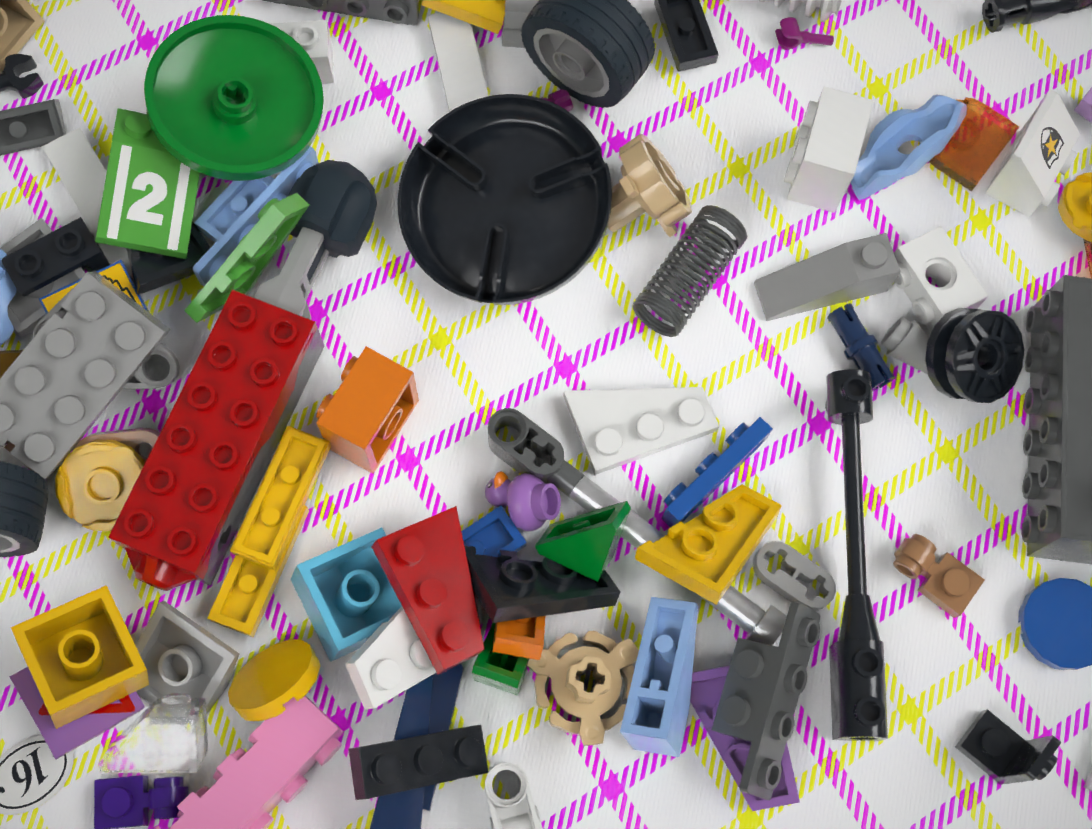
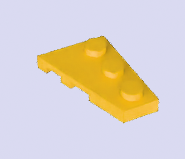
M741 484L703 507L700 515L685 524L680 521L670 527L667 535L654 543L649 540L637 547L635 560L717 605L777 519L782 505Z

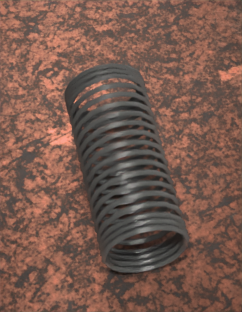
M706 205L701 208L693 223L681 235V239L677 241L676 246L669 252L668 257L660 264V268L656 270L651 281H648L647 286L643 288L642 293H639L633 302L632 307L635 314L646 326L663 336H679L684 326L687 325V319H691L692 313H695L696 308L700 306L704 296L708 295V290H711L713 284H716L717 278H720L725 267L729 265V261H732L733 255L737 254L738 249L746 241L748 236L741 221L732 213L718 206ZM707 219L725 227L736 239H732L722 229L710 224ZM687 249L692 250L697 256L689 253ZM683 255L688 256L693 262L685 259ZM712 258L718 260L720 264L716 263ZM679 261L684 262L689 268L683 266ZM708 264L714 266L716 269H712ZM676 267L680 268L685 274L679 272ZM703 269L709 271L712 275H708ZM672 273H673V274H676V275H677L681 280H683L684 282H682V281H680L679 279L675 278V277L672 275ZM699 275L705 277L707 281L702 280V278ZM668 279L674 281L680 288L690 293L694 298L688 296L680 288L671 284L668 281ZM692 279L700 282L702 286L697 285ZM664 285L670 287L675 293L685 298L690 304L684 302L677 295L668 291L664 287ZM688 285L696 288L698 292L693 291ZM660 291L667 294L671 299H673L677 303L681 304L685 309L680 308L674 302L664 297L660 293ZM644 304L649 306L658 316L663 318L665 321L673 324V326L663 323L662 321L654 317L647 310Z

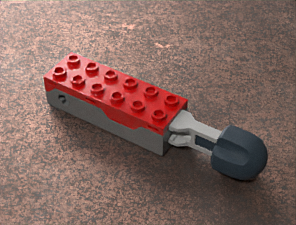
M326 160L309 167L294 183L288 196L298 193L309 204V207L290 233V235L297 239L280 274L260 284L254 298L232 289L108 536L110 540L126 550L136 579L163 591H169L194 580L209 586L212 585L325 345L316 322L311 320L312 317L306 300L327 256L334 258L340 255L350 257L359 253L373 223L377 207L374 187L364 173L349 162Z

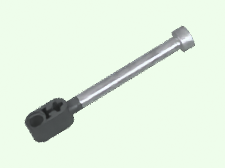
M504 408L496 411L490 417L487 427L489 447L497 457L518 473L532 474L544 483L554 484L557 489L588 512L620 503V501L565 461L564 449L561 443L520 411ZM510 426L517 429L520 436L514 441L505 442L500 440L496 433L500 428ZM529 440H531V450L527 448ZM546 455L551 456V465L548 463H543L540 467L535 465L536 456L540 459H543ZM630 510L621 537L636 549L649 540L654 543L665 536L632 510ZM731 585L717 605L701 597L746 631L748 635L745 639L773 645L783 632L787 617L784 613L773 605H770L764 611Z

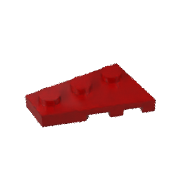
M457 506L379 538L373 543L371 547L438 675L477 656L485 650Z

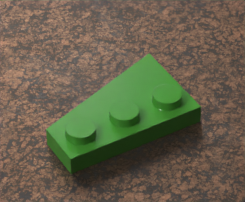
M298 193L280 201L277 198L270 200L259 212V221L242 238L235 250L184 311L198 323L222 310L232 289L248 295L305 213L309 204Z

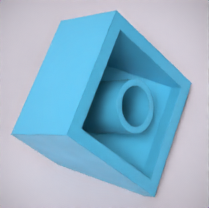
M379 528L298 564L290 578L330 662L359 649L382 623L388 622L402 606L371 547L377 539L386 536L383 528Z

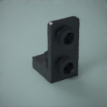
M81 217L2 259L6 271L22 296H27L80 267L83 270L90 267L92 271H98L110 265L99 244L95 242V237Z
M987 709L980 712L955 748L996 782L1003 785L1045 778L1057 763L1058 758L1053 754L1060 746L1061 741L1053 735L1025 740Z

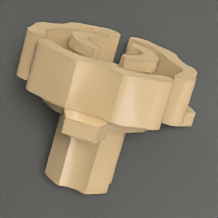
M639 134L619 148V156L623 163L620 167L623 178L612 187V207L608 229L615 233L646 212L651 218L657 219L666 234L672 237L677 233L675 224L692 213L691 201L684 186L677 180L674 169L664 155L652 144L648 137Z
M588 631L583 637L582 643L597 647L581 646L571 649L558 659L557 656L563 649L575 645L578 641L575 634L567 633L553 643L548 650L543 649L540 660L529 659L527 667L537 674L534 681L535 703L541 709H546L550 706L545 692V683L547 678L550 677L551 691L557 704L566 713L580 718L578 722H571L565 720L556 711H552L549 716L550 725L568 734H579L583 746L603 744L605 731L610 730L623 720L626 705L622 704L609 718L601 719L600 716L609 711L620 697L622 687L621 676L625 683L623 700L628 699L634 673L632 664L636 661L639 650L630 638L616 643L613 639L596 631ZM586 669L592 671V676L595 679L594 687L590 692L584 691V683L578 680L579 676Z

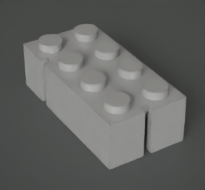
M96 271L87 272L61 303L60 306L68 312L60 311L53 313L0 378V447L10 442L14 444L15 447L10 454L44 479L57 470L77 443L84 437L171 330Z

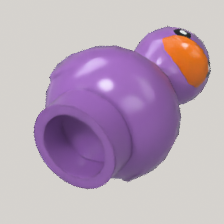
M500 471L497 472L495 478L491 479L485 487L487 501L495 507L508 506L512 522L517 528L524 531L537 530L541 528L546 520H553L559 514L561 499L557 487L552 483H544L535 475L524 473L516 476L511 481L504 472Z

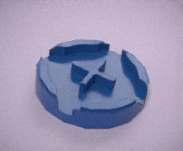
M1057 578L1036 586L1025 596L1019 609L1018 623L1021 622L1023 633L1021 637L1025 647L1038 661L1053 669L1077 670L1091 666L1092 587L1080 580Z

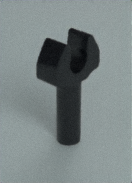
M13 54L5 58L4 71L0 74V92L8 89L13 90L25 99L33 96L44 85L38 73L19 77L22 73L37 68V64L31 55Z

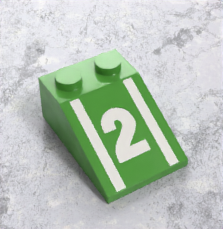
M121 108L117 109L95 242L186 259L200 172L184 165L166 150L156 137L147 114Z

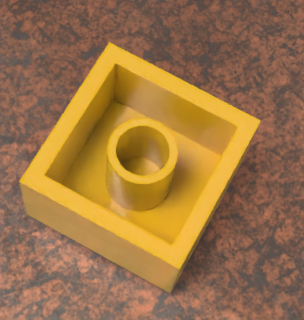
M107 585L10 627L56 729L149 685L146 666Z

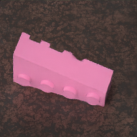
M306 695L298 702L293 697L283 704L286 710L282 714L265 720L251 733L248 740L253 746L247 752L239 748L216 768L213 778L217 782L210 789L204 786L196 793L192 791L177 806L179 809L177 817L179 819L169 829H267L274 820L269 814L282 799L286 803L291 802L307 785L308 780L304 778V775L314 764L318 762L323 766L340 749L342 743L337 739L344 731Z

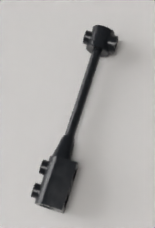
M845 369L834 371L826 376L827 399L825 402L828 421L833 424L842 425L848 595L845 598L839 641L829 646L832 740L879 742L888 739L884 642L880 640L871 599L867 595L860 424L873 420L871 374L867 371Z

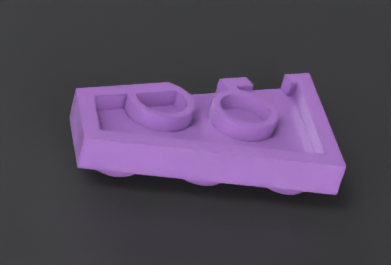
M730 665L693 672L690 702L739 787L751 742L711 730ZM787 742L781 761V778L779 784L773 790L771 799L765 800L742 792L752 811L800 803Z

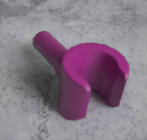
M794 17L782 19L780 21L781 29L775 30L778 43L784 50L796 48L801 43L832 46L834 42V36L800 31L798 22Z

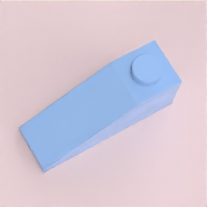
M651 597L620 733L634 750L680 757L690 707L698 605L696 602Z

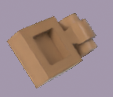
M913 534L911 538H905L894 553L896 558L893 562L894 567L911 579H917L919 575L924 576L925 580L917 591L952 617L957 618L961 616L985 579L948 552L941 555L936 563L934 553L937 548L926 537Z

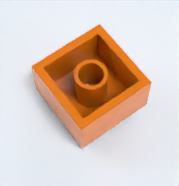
M365 346L358 358L353 356L345 365L341 374L343 382L334 396L328 394L320 404L316 413V418H318L316 424L323 439L330 441L331 451L374 474L419 402L413 371Z

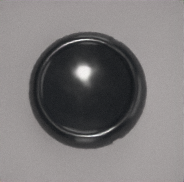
M522 94L492 95L467 102L453 109L428 129L432 137L424 146L417 142L407 159L399 183L397 198L399 225L407 248L416 263L430 278L446 290L478 303L485 302L495 305L526 303L543 298L568 284L588 265L596 254L605 236L611 215V177L608 164L602 158V149L591 131L569 111L550 101Z

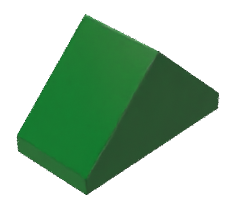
M624 501L552 523L536 543L535 548L538 554L598 582L614 556L631 507L628 501Z
M492 623L483 643L485 650L478 654L473 665V679L476 682L518 696L530 658L492 652L496 624Z

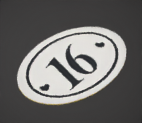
M42 735L22 740L6 750L0 756V814L17 815L29 812L43 805L56 795L66 783L72 771L74 763L73 750L56 760Z

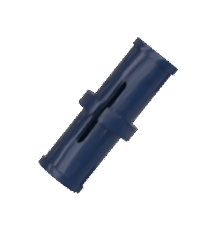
M849 303L844 306L845 310L841 306L830 313L827 319L831 322L846 348L843 353L847 360H853L858 370H864L871 374L872 391L878 389L877 386L880 388L893 381L895 376L891 373L876 347V344L879 343L873 334H868L858 318L853 305Z

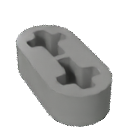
M781 541L766 543L759 549L753 559L755 575L764 584L790 602L802 603L816 612L826 607L834 599L836 584L833 577L826 570L788 544ZM776 553L780 554L783 557L781 561L782 567L791 572L792 575L790 576L780 569L774 573L769 572L766 569L769 562L764 558V555L771 558ZM798 577L808 584L814 579L821 583L819 592L824 595L823 598L816 596L812 600L808 599L805 596L808 590L807 587L797 581L796 578Z

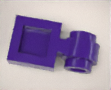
M145 775L94 780V829L149 826L148 808L149 810H154V820L178 818L179 809L177 806L189 795V786H184V777L153 779L154 789H149V792L148 776Z

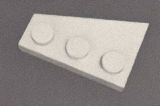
M402 606L388 622L382 623L345 664L364 709H375L436 673Z

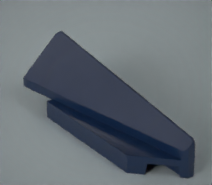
M462 664L439 675L436 672L407 689L393 740L450 730L464 673ZM437 784L379 796L370 829H421L423 809L431 811Z

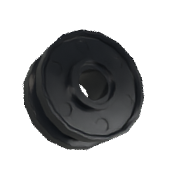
M957 308L950 311L936 323L927 341L925 363L928 377L937 391L949 398L966 399L976 403H992L1004 397L1017 382L1023 368L1025 351L1022 333L1015 321L1002 311Z

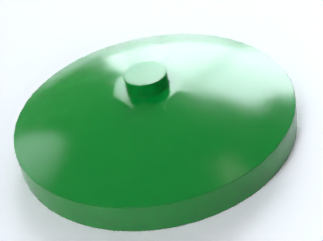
M238 15L205 17L175 30L154 52L149 62L144 82L146 113L149 123L160 143L184 165L197 172L218 179L233 181L255 180L274 175L288 168L309 149L321 123L324 104L323 87L318 70L308 53L284 31L269 23L250 17Z

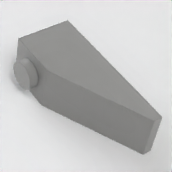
M887 233L843 243L756 279L754 286L766 321H771L887 292L901 271Z

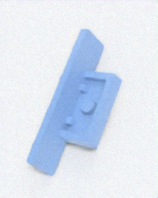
M310 146L301 158L288 168L282 170L275 179L268 176L255 180L232 181L194 222L201 233L215 242L193 266V271L201 285H206L235 250L242 238L259 221L258 214L261 209L273 198H277L280 201L288 197L294 183L309 167L319 164L315 149Z

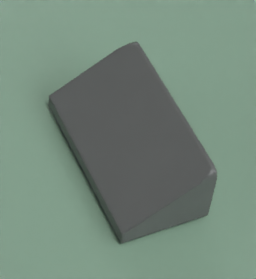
M59 99L0 111V156L42 147L66 134Z

